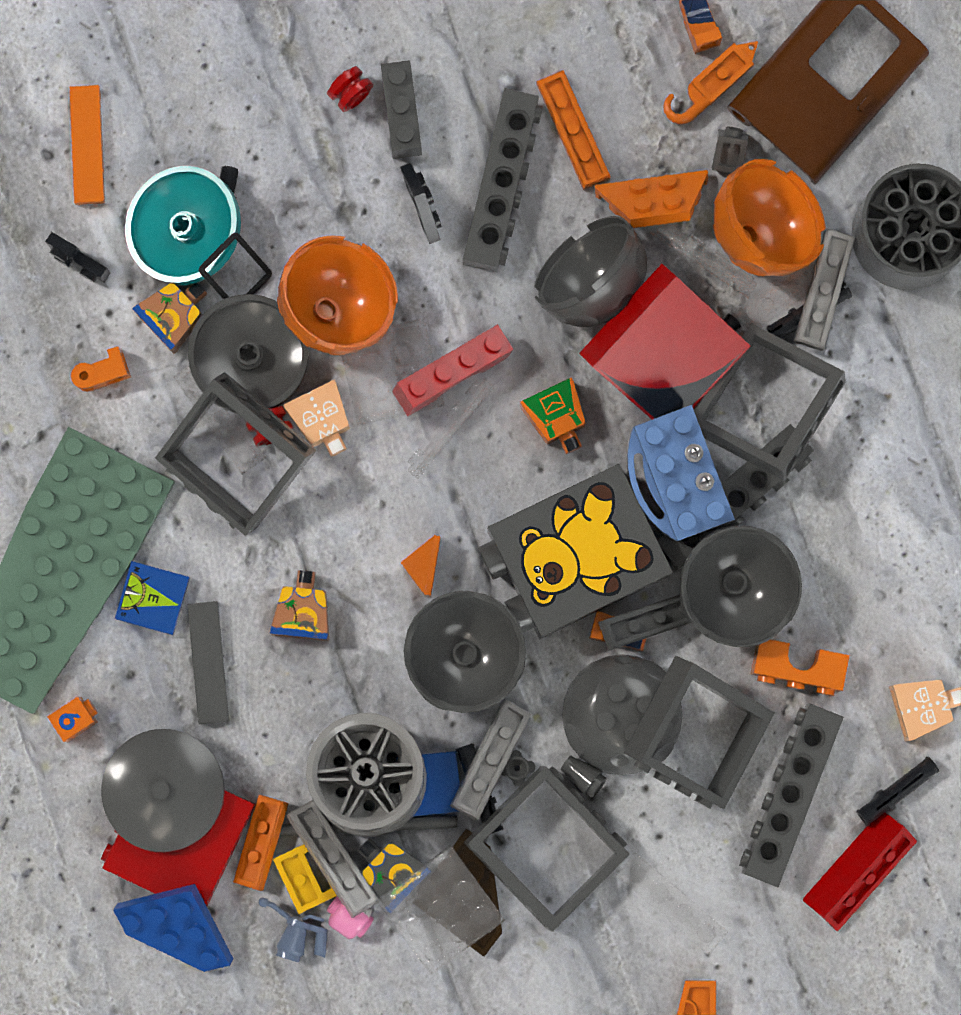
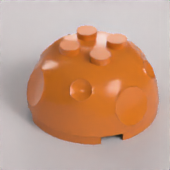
M754 159L729 174L714 201V233L717 242L729 256L731 262L744 271L763 277L789 275L809 266L820 255L824 244L820 245L821 232L826 229L824 216L815 195L794 171L790 170L786 173L773 166L776 164V161Z
M334 235L310 240L291 255L284 266L280 278L277 303L279 312L285 321L284 324L306 347L331 355H345L374 345L386 334L393 321L396 304L398 303V293L392 272L385 261L373 249L364 243L358 245L344 240V236Z

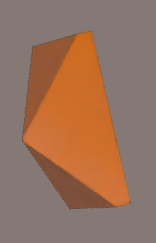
M434 535L400 562L423 595L430 598L441 537Z

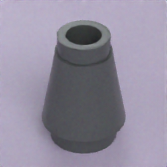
M572 755L568 757L560 769L584 796L588 794L592 798L600 791L607 780L602 775L603 771L574 758Z

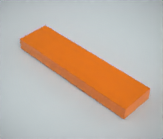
M564 70L536 81V85L582 189L585 190L610 179L611 176Z
M70 86L75 205L105 203L100 86Z

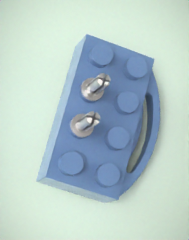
M692 405L632 428L627 450L629 481L642 511L661 532L671 539L679 541L735 520ZM636 453H640L643 456L646 483L655 502L664 512L662 519L656 518L639 490L634 469V455Z

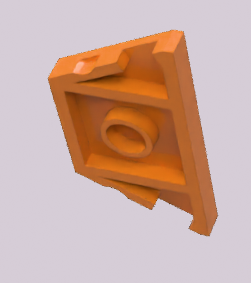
M703 170L595 185V196L598 199H605L609 203V209L615 215L624 218L633 228L690 221L694 213V207L700 201L701 190L704 185L708 184V171Z

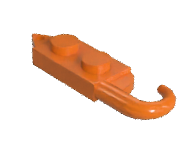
M758 41L739 45L733 43L695 77L688 86V95L693 105L684 113L676 114L673 112L671 101L674 95L669 94L663 105L666 117L676 124H687L693 121L754 66L752 61Z

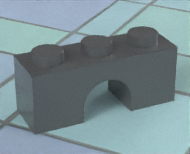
M410 60L381 64L393 159L422 155Z

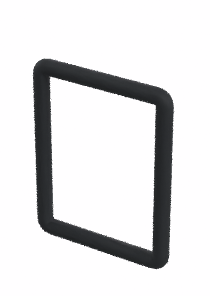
M238 233L231 234L199 267V273L223 299L229 298V296L205 269L235 239L266 273L246 294H255L272 276V271Z

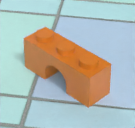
M770 639L767 642L756 645L751 674L758 676L757 681L768 684H775L776 679L787 681L786 687L804 690L805 685L817 687L816 693L834 696L835 691H843L850 655L819 649L816 651L813 665L807 670H799L793 667L789 661L790 643Z

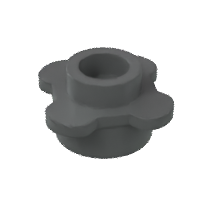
M514 750L501 775L508 776L513 780L515 786L520 787L525 782L527 775L535 771V764L533 761H527L523 758L520 751ZM518 765L520 766V770L515 771L514 767Z

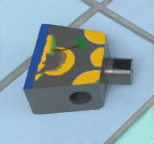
M369 838L357 850L370 863L361 872L363 877L389 912L431 871L428 866L392 841L382 850Z

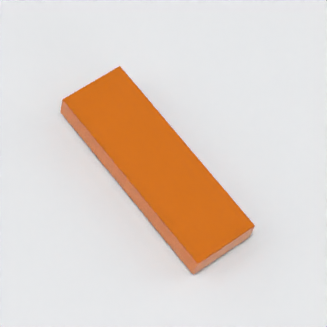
M258 795L233 883L259 891L264 890L289 803Z

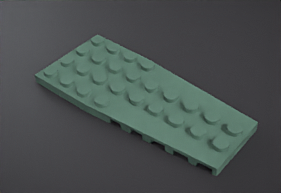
M70 427L64 433L27 502L0 564V698L31 714H36L38 707L45 696L51 691L54 682L63 668L67 666L75 649L85 638L86 632L93 621L103 610V606L111 593L113 594L128 571L131 561H134L175 484L173 480Z

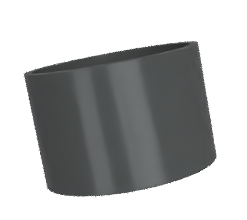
M920 163L903 165L883 175L866 195L853 220L852 236L855 237L853 248L864 270L878 282L900 290L926 288L943 279L961 261V181L945 169ZM908 184L910 196L901 189L900 185ZM917 189H927L930 192L931 199H920L917 195ZM937 195H940L945 200L939 205L934 202ZM891 196L899 198L902 202V208H892L888 203V198ZM945 208L951 211L953 219L951 221L943 220L939 215V209ZM870 209L887 215L885 219L868 218ZM921 220L922 222L918 225L917 230L908 235L906 232L909 226ZM889 225L895 230V237H885L881 232V227ZM945 229L959 230L958 238L953 237ZM933 238H942L946 242V249H936L932 242ZM893 244L892 247L897 249V251L888 262L880 253ZM904 246H913L917 251V258H908L904 254ZM928 253L935 269L925 271L924 254Z

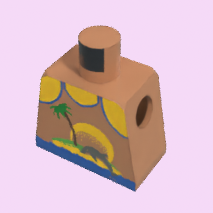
M170 283L132 309L165 346L175 354L192 333L195 324L202 316V313L195 305L207 295V292L198 283L191 284L184 292L174 283Z
M298 570L296 587L283 586L270 629L271 635L329 641L327 595L324 590L314 589L316 572Z

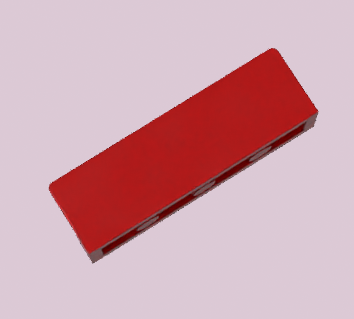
M885 812L872 822L870 826H866L805 895L803 901L838 932L916 844L917 840L902 824Z

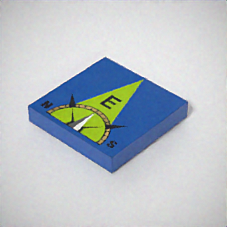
M131 561L115 619L174 635L190 577Z

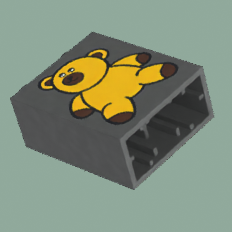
M620 464L612 466L488 526L487 533L491 541L478 547L493 580L508 574L517 596L504 603L520 624L522 633L534 628L539 640L656 584L673 573Z

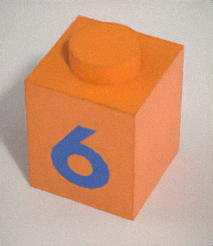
M77 696L47 716L62 741L68 743L98 723L94 717L98 712L89 699L84 701L82 697Z

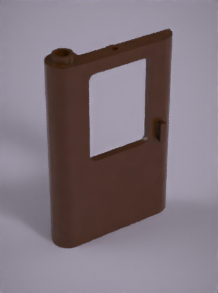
M820 0L727 108L739 122L746 126L752 125L802 170L810 178V182L816 185L929 55V51L917 37L876 0ZM861 5L898 38L899 46L854 98L848 100L809 65V59L854 7Z

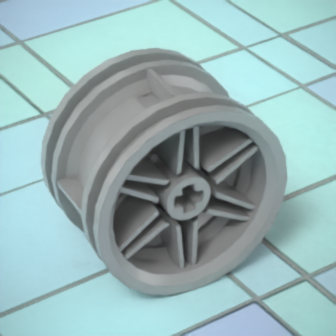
M376 713L352 714L331 723L319 734L313 743L306 767L308 789L316 806L332 824L344 832L356 836L376 837L389 834L401 828L415 815L422 804L426 792V768L414 738L402 725L393 719ZM362 739H368L371 742L370 748L366 751L361 750L359 747ZM390 752L398 754L396 763H389L387 761V755ZM342 756L345 758V765L340 768L334 765L335 757ZM367 766L371 767L370 770L374 775L372 779L366 778V781H361L360 769L366 770ZM398 783L400 791L397 794L390 793V784ZM339 787H345L348 794L344 798H339L336 796V790ZM372 800L375 803V808L372 811L364 810L363 804L365 801Z

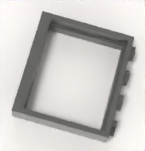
M750 323L747 330H742L739 335L751 347L756 342L826 378L782 451L776 458L706 421L751 347L693 410L704 439L785 481L845 385V371Z
M224 372L212 380L155 459L167 468L166 472L175 475L181 480L189 492L197 494L202 498L211 511L224 517L232 529L236 528L243 535L247 536L260 525L317 450ZM217 397L293 461V464L254 515L179 451Z
M675 655L624 754L636 760L634 764L636 768L646 773H649L650 769L655 771L653 777L667 785H670L671 781L676 783L674 789L688 797L692 793L697 795L694 801L711 809L714 804L725 809L775 712L693 662ZM692 680L747 713L708 789L652 758Z
M540 766L463 843L547 930L553 932L630 854L624 848L627 845L624 839L616 832L611 835L604 827L606 821L595 810L591 813L583 805L586 800L574 788L569 791L562 783L565 778L553 766L550 769L546 766ZM544 781L614 852L554 914L530 892L483 842Z

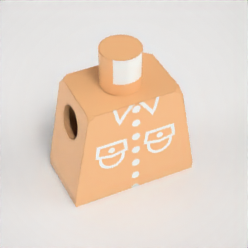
M335 380L283 405L287 414L312 447L324 442L331 457L347 449L340 434L348 431L350 427Z
M942 680L889 686L905 742L915 740L952 722L951 708L961 706V687L945 691Z

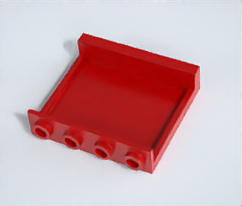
M225 790L223 806L213 827L194 844L175 851L154 852L145 850L129 843L118 834L114 844L108 843L102 854L101 860L105 861L102 869L155 894L195 884L206 906H208L256 804Z

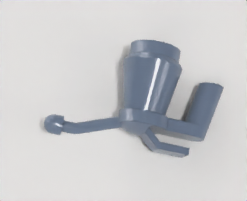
M267 898L259 899L258 903L260 906L273 908L287 920L288 926L277 944L278 951L276 956L299 963L300 957L304 955L306 930L316 932L314 955L325 958L328 930L303 922L309 918L324 922L323 918L310 914L302 917L290 916L275 903L268 901Z

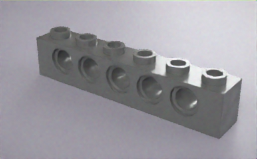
M504 88L463 256V265L496 273L498 272L499 265L505 266L509 248H505L504 243L506 236L512 237L516 221L510 218L513 208L519 209L523 192L517 189L520 179L526 180L529 163L524 162L526 152L533 151L536 135L531 134L533 123L539 124L543 106L538 105L539 96ZM513 119H521L525 122L526 126L522 130H514L510 127L509 123ZM507 147H514L518 150L519 155L514 159H508L502 152ZM501 175H507L511 178L512 183L508 187H500L495 180ZM499 203L503 205L505 212L500 216L492 215L488 210L492 204ZM486 232H494L498 236V241L489 245L484 243L481 237Z
M789 424L761 450L772 456L780 453L795 428ZM807 444L793 467L798 472L812 461L809 455L814 450L809 444ZM747 461L722 483L727 500L729 493L737 492L743 497V505L736 508L730 505L735 520L698 533V543L711 531L728 525L738 526L745 520L742 514L747 509L751 508L753 511L758 509L767 501L764 495L771 488L777 492L790 480L786 478L783 481ZM761 473L766 480L765 486L762 488L754 487L750 481L751 474ZM665 534L657 540L666 559L676 571L684 566L687 557L694 548L685 545L683 539L675 541Z
M810 703L806 704L805 709L799 708L794 720V724L798 726L794 737L789 735L783 749L787 756L783 765H777L772 777V781L776 782L772 793H766L761 806L765 813L761 822L756 820L750 837L754 838L750 850H744L739 866L743 867L742 874L779 887L843 721V716ZM808 729H814L819 735V741L815 746H809L804 741V734ZM798 757H803L808 763V769L802 775L797 774L793 769V762ZM788 785L795 787L797 790V798L792 803L786 802L782 797V791ZM778 813L786 818V826L781 831L774 830L771 825L772 817ZM771 842L775 846L776 852L771 859L766 860L761 856L760 848L764 843Z

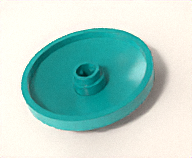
M195 166L172 167L151 177L134 196L126 217L125 234L127 245L135 262L152 277L168 284H194L205 280L199 273V267L231 234H240L241 214L234 193L219 177L203 168ZM236 239L205 269L210 276L218 272L230 259L238 243Z

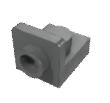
M728 126L725 130H718L712 170L732 173L744 163L748 135L744 134L740 128Z

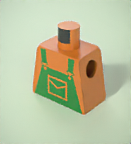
M572 377L520 401L521 410L547 445L559 440L566 454L582 447L575 431L585 427L586 423Z

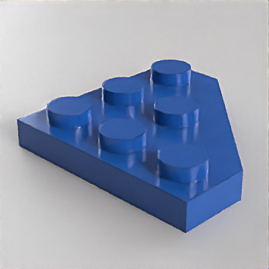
M195 884L120 902L113 909L126 935L203 972L230 966L234 959Z

